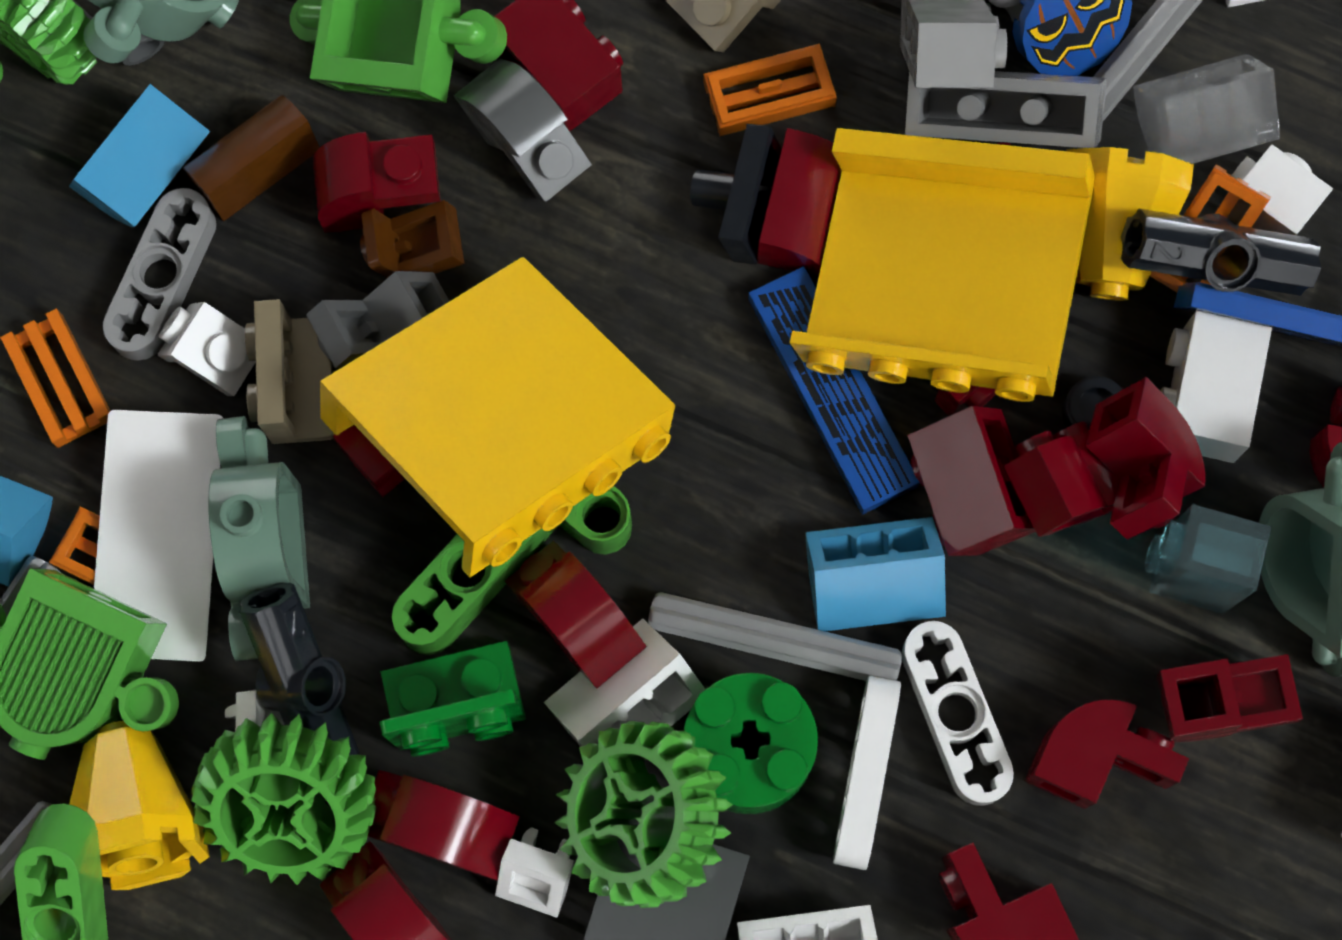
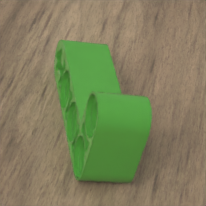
M615 486L601 496L595 497L593 494H590L573 506L570 514L558 526L562 527L582 546L593 553L606 555L617 552L626 545L632 532V518L628 500ZM601 507L611 508L620 515V521L610 532L596 533L585 525L589 513ZM557 527L550 531H544L542 528L522 542L518 551L507 562L497 567L489 564L485 569V575L482 580L475 586L468 588L459 587L453 583V574L457 566L462 563L464 540L457 534L398 598L392 612V622L395 631L405 644L418 654L434 655L443 652L451 646L506 585L504 581L516 572L527 558L537 551ZM439 586H443L450 598L459 604L456 609L452 610L446 600L442 602L436 592ZM419 611L428 616L433 614L438 626L431 633L422 627L418 629L412 620Z
M64 803L50 805L43 809L35 819L15 860L14 876L22 940H108L99 839L95 821L86 811L77 806Z

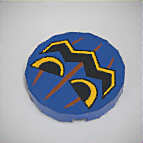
M1020 0L1024 7L1020 12L1019 21L1014 17L1012 30L1017 51L1041 74L1080 75L1099 65L1118 46L1129 26L1132 0Z

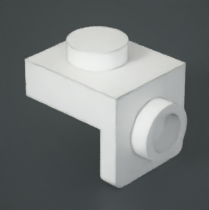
M205 302L190 304L186 310L179 306L167 319L159 333V338L165 341L158 352L159 357L167 362L178 363L227 396H235L256 361H249L247 356L245 329Z

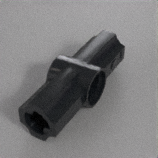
M1139 208L1132 217H1127L1120 237L1122 241L1121 260L1127 267L1207 280L1213 288L1222 292H1234L1244 287L1301 296L1306 289L1314 288L1322 268L1319 260L1321 246L1314 239L1235 225L1227 217L1220 214H1207L1200 218H1193ZM1227 247L1224 253L1215 258L1219 251Z
M277 583L265 589L255 590L240 601L242 609L239 613L260 662V668L256 676V691L259 700L266 708L272 711H279L285 725H289L298 714H300L303 727L314 731L326 722L327 737L332 741L349 737V745L351 747L349 755H359V749L341 706L346 689L344 670L340 663L332 657L322 656L295 585L292 583Z

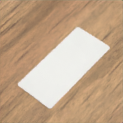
M112 410L108 414L94 589L167 623L151 659L203 661L206 657L213 569L208 496L212 472L215 469H220L216 444V422L223 417L218 414Z

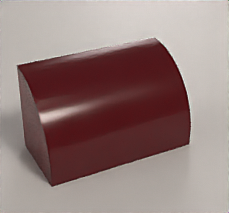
M787 128L759 240L758 264L789 271H795L804 266L809 275L819 277L842 172L832 153L833 142L814 134Z

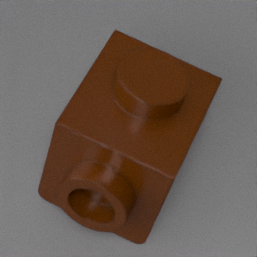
M445 200L392 219L374 208L361 213L364 235L360 239V248L363 258L372 270L385 278L391 276L395 271L433 272L437 274L465 264L457 211L453 205Z

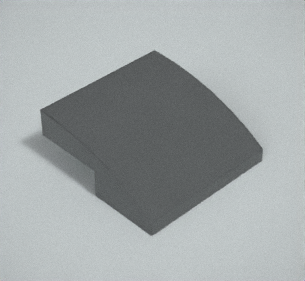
M618 840L617 843L625 856L636 866L640 867L637 856L629 855L623 840ZM713 844L722 860L715 865H702L707 882L700 884L698 887H687V897L676 902H664V904H660L655 908H640L636 904L634 906H619L610 901V896L597 895L584 940H725L750 856Z

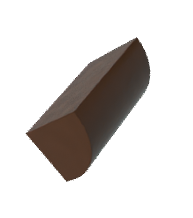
M280 95L185 165L183 170L224 222L313 156L320 147L308 120L288 98Z

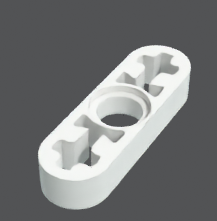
M928 621L921 623L910 632L903 644L902 661L954 791L962 800L969 804L978 806L991 804L1003 797L1010 789L1014 774L1012 763L960 636L951 626L943 622ZM930 636L935 645L945 643L949 648V652L941 659V665L946 677L949 678L958 671L963 682L947 683L934 694L929 693L926 684H932L938 680L935 668L930 660L919 662L915 655L923 647L922 638ZM960 695L971 702L975 710V720L969 729L953 731L943 725L939 718L938 708L940 702L945 697ZM980 732H984L988 743L978 744L975 749L984 766L994 764L998 769V775L990 781L991 792H984L983 787L979 783L968 785L964 775L973 768L968 750L965 749L958 756H955L950 744L966 743Z
M870 675L867 677L836 837L833 864L866 870L868 867L901 689V682Z

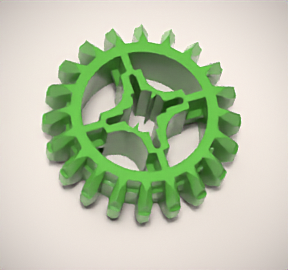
M0 0V43L31 67L40 71L45 77L52 78L56 83L74 84L82 74L85 76L97 63L95 60L97 57L86 46L83 35L84 28L90 19L84 14V10L72 0Z
M273 713L263 720L261 727L246 718L237 727L236 732L225 730L222 736L216 740L214 747H210L209 752L204 754L192 787L193 796L191 801L195 803L193 823L204 827V844L221 845V862L233 859L243 862L244 876L253 869L267 872L271 884L279 874H288L298 886L301 880L306 877L308 871L315 877L323 880L327 873L331 871L332 866L344 869L347 862L352 859L353 853L360 852L361 846H364L370 830L369 826L373 825L377 809L375 805L376 798H374L376 787L374 784L375 777L366 774V755H349L351 750L349 737L334 741L327 737L326 722L314 731L303 727L300 714L289 725H282Z
M628 721L626 724H621L620 729L608 728L605 731H599L598 743H588L585 746L579 747L584 765L573 764L565 768L573 784L571 790H563L556 794V796L564 803H567V815L562 816L554 823L562 829H568L570 837L559 850L567 853V855H578L571 874L577 875L581 879H590L589 892H593L598 896H610V901L619 906H634L636 904L640 908H655L660 904H664V902H676L687 897V887H698L700 884L707 882L702 865H715L722 860L713 847L714 839H724L731 832L723 825L718 824L719 812H724L733 804L725 798H717L715 790L727 777L720 774L719 771L707 770L714 754L708 752L705 748L694 747V736H691L686 731L674 730L667 723L650 722L646 724L645 722ZM645 760L651 761L660 769L667 779L669 786L661 787L655 774H648L644 763ZM618 840H623L629 855L637 856L640 867L636 866L625 856L617 843Z

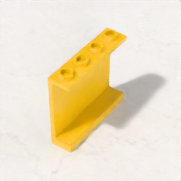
M837 128L832 153L842 172L807 332L792 331L790 338L791 346L802 361L806 362V367L815 372L828 375H842L844 368L868 371V376L875 380L892 384L905 383L907 377L931 380L932 386L956 393L968 392L970 385L995 389L996 395L1020 402L1033 401L1035 395L1053 397L1094 189L1095 175L1090 154Z
M524 257L519 258L320 381V419L336 436L352 425H355L464 540L461 569L470 578L489 564L497 567L507 562L518 551L525 539L541 528L544 531H550L557 527L567 518L573 506L590 494L597 497L606 493L617 483L622 472L639 460L647 463L655 459L666 448L671 439L669 431L676 406Z

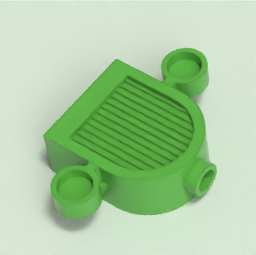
M297 0L290 13V26L293 33L299 39L315 46L310 79L344 92L446 103L455 49L462 56L476 63L486 64L496 60L503 53L507 43L506 28L498 18L480 9L469 10L460 16V0Z
M30 568L7 617L4 608L0 604V726L12 736L9 746L26 756L45 760L51 747L87 742L99 733L103 726L118 722L121 719L129 727L138 731L158 730L169 725L177 715L179 708V698L175 688L168 681L159 677L142 678L167 623L56 570Z

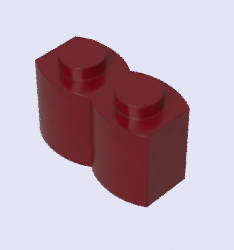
M1085 421L1069 426L1052 435L1051 431H1045L1023 441L1015 447L1019 457L1004 465L1038 537L1053 534L1073 525L1086 523L1113 511L1120 479L1086 447L1089 428Z

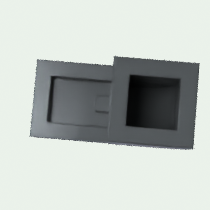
M504 59L497 60L453 95L485 142L504 151L537 199L547 202L592 165L565 126L564 122L567 120L565 114L546 90L516 63Z
M395 271L363 300H322L306 316L318 336V344L322 352L332 361L335 368H342L449 302V299L433 272Z

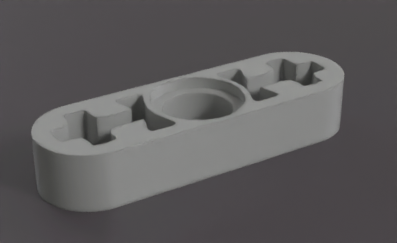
M187 188L175 189L165 194L159 200L103 321L104 335L114 349L127 359L145 360L154 356L162 348L165 341L159 338V333L175 309L182 306L216 230L215 214L205 198L197 191ZM190 208H192L199 221L196 225L185 224L179 234V229L172 219L176 214L186 216ZM176 238L183 250L186 251L184 254H181L172 247ZM162 240H165V241L168 242L170 245L165 244V243H160V242H161ZM158 260H169L175 263L177 268L176 276L168 286L154 289L145 284V272L152 263ZM140 294L148 302L161 306L159 309H155L151 304L147 303L144 310V307L135 296ZM142 314L141 320L147 326L148 332L145 336L135 334L130 342H128L129 338L122 331V327L125 323L136 324Z

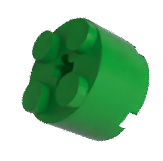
M736 674L712 684L699 694L688 714L684 731L695 737L694 747L705 748L708 752L714 754L707 770L719 771L720 774L727 777L715 790L716 797L725 798L733 804L727 810L735 813H764L776 809L787 802L799 791L806 781L817 754V727L807 703L795 687L765 674ZM742 730H754L756 739L767 741L768 745L759 748L757 759H745V753L742 748H732L731 742L741 739Z

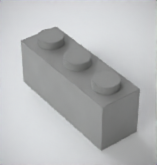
M901 0L900 48L916 88H994L995 68H1005L1007 32L1006 29H999L998 16H993L991 13L990 3H985L984 0Z
M995 71L994 88H916L909 72L905 135L1095 148L1101 141L1107 78Z

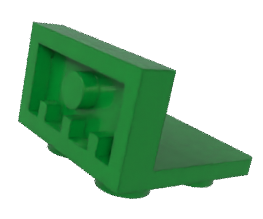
M507 641L380 671L390 719L380 721L382 736L399 750L410 749V754L413 757L446 750L450 747L448 738L468 733H474L475 741L490 740L514 732L512 723L526 719L511 650Z

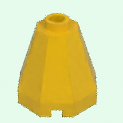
M1114 147L1066 150L1068 152L1090 154L1095 175L1094 189L1076 276L1077 283L1091 287V297L1125 301L1128 300L1129 290L1139 291L1145 287L1152 271L1129 268L1121 260L1122 241L1120 237L1127 217H1132L1139 208L1179 215L1191 190L1194 164L1164 153L1145 151V159L1128 157L1129 149Z
M118 721L103 726L99 733L84 744L69 805L77 806L86 811L95 821L98 830L102 877H110L111 890H131L180 878L191 871L189 860L191 856L200 864L210 857L208 845L204 844V827L193 823L195 816L194 808L158 739L151 731H138L129 727L124 721Z

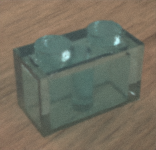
M1192 504L1176 521L1170 520L1165 526L1163 535L1155 534L1151 541L1144 568L1145 571L1154 573L1149 592L1218 613H1226L1257 590L1272 527Z

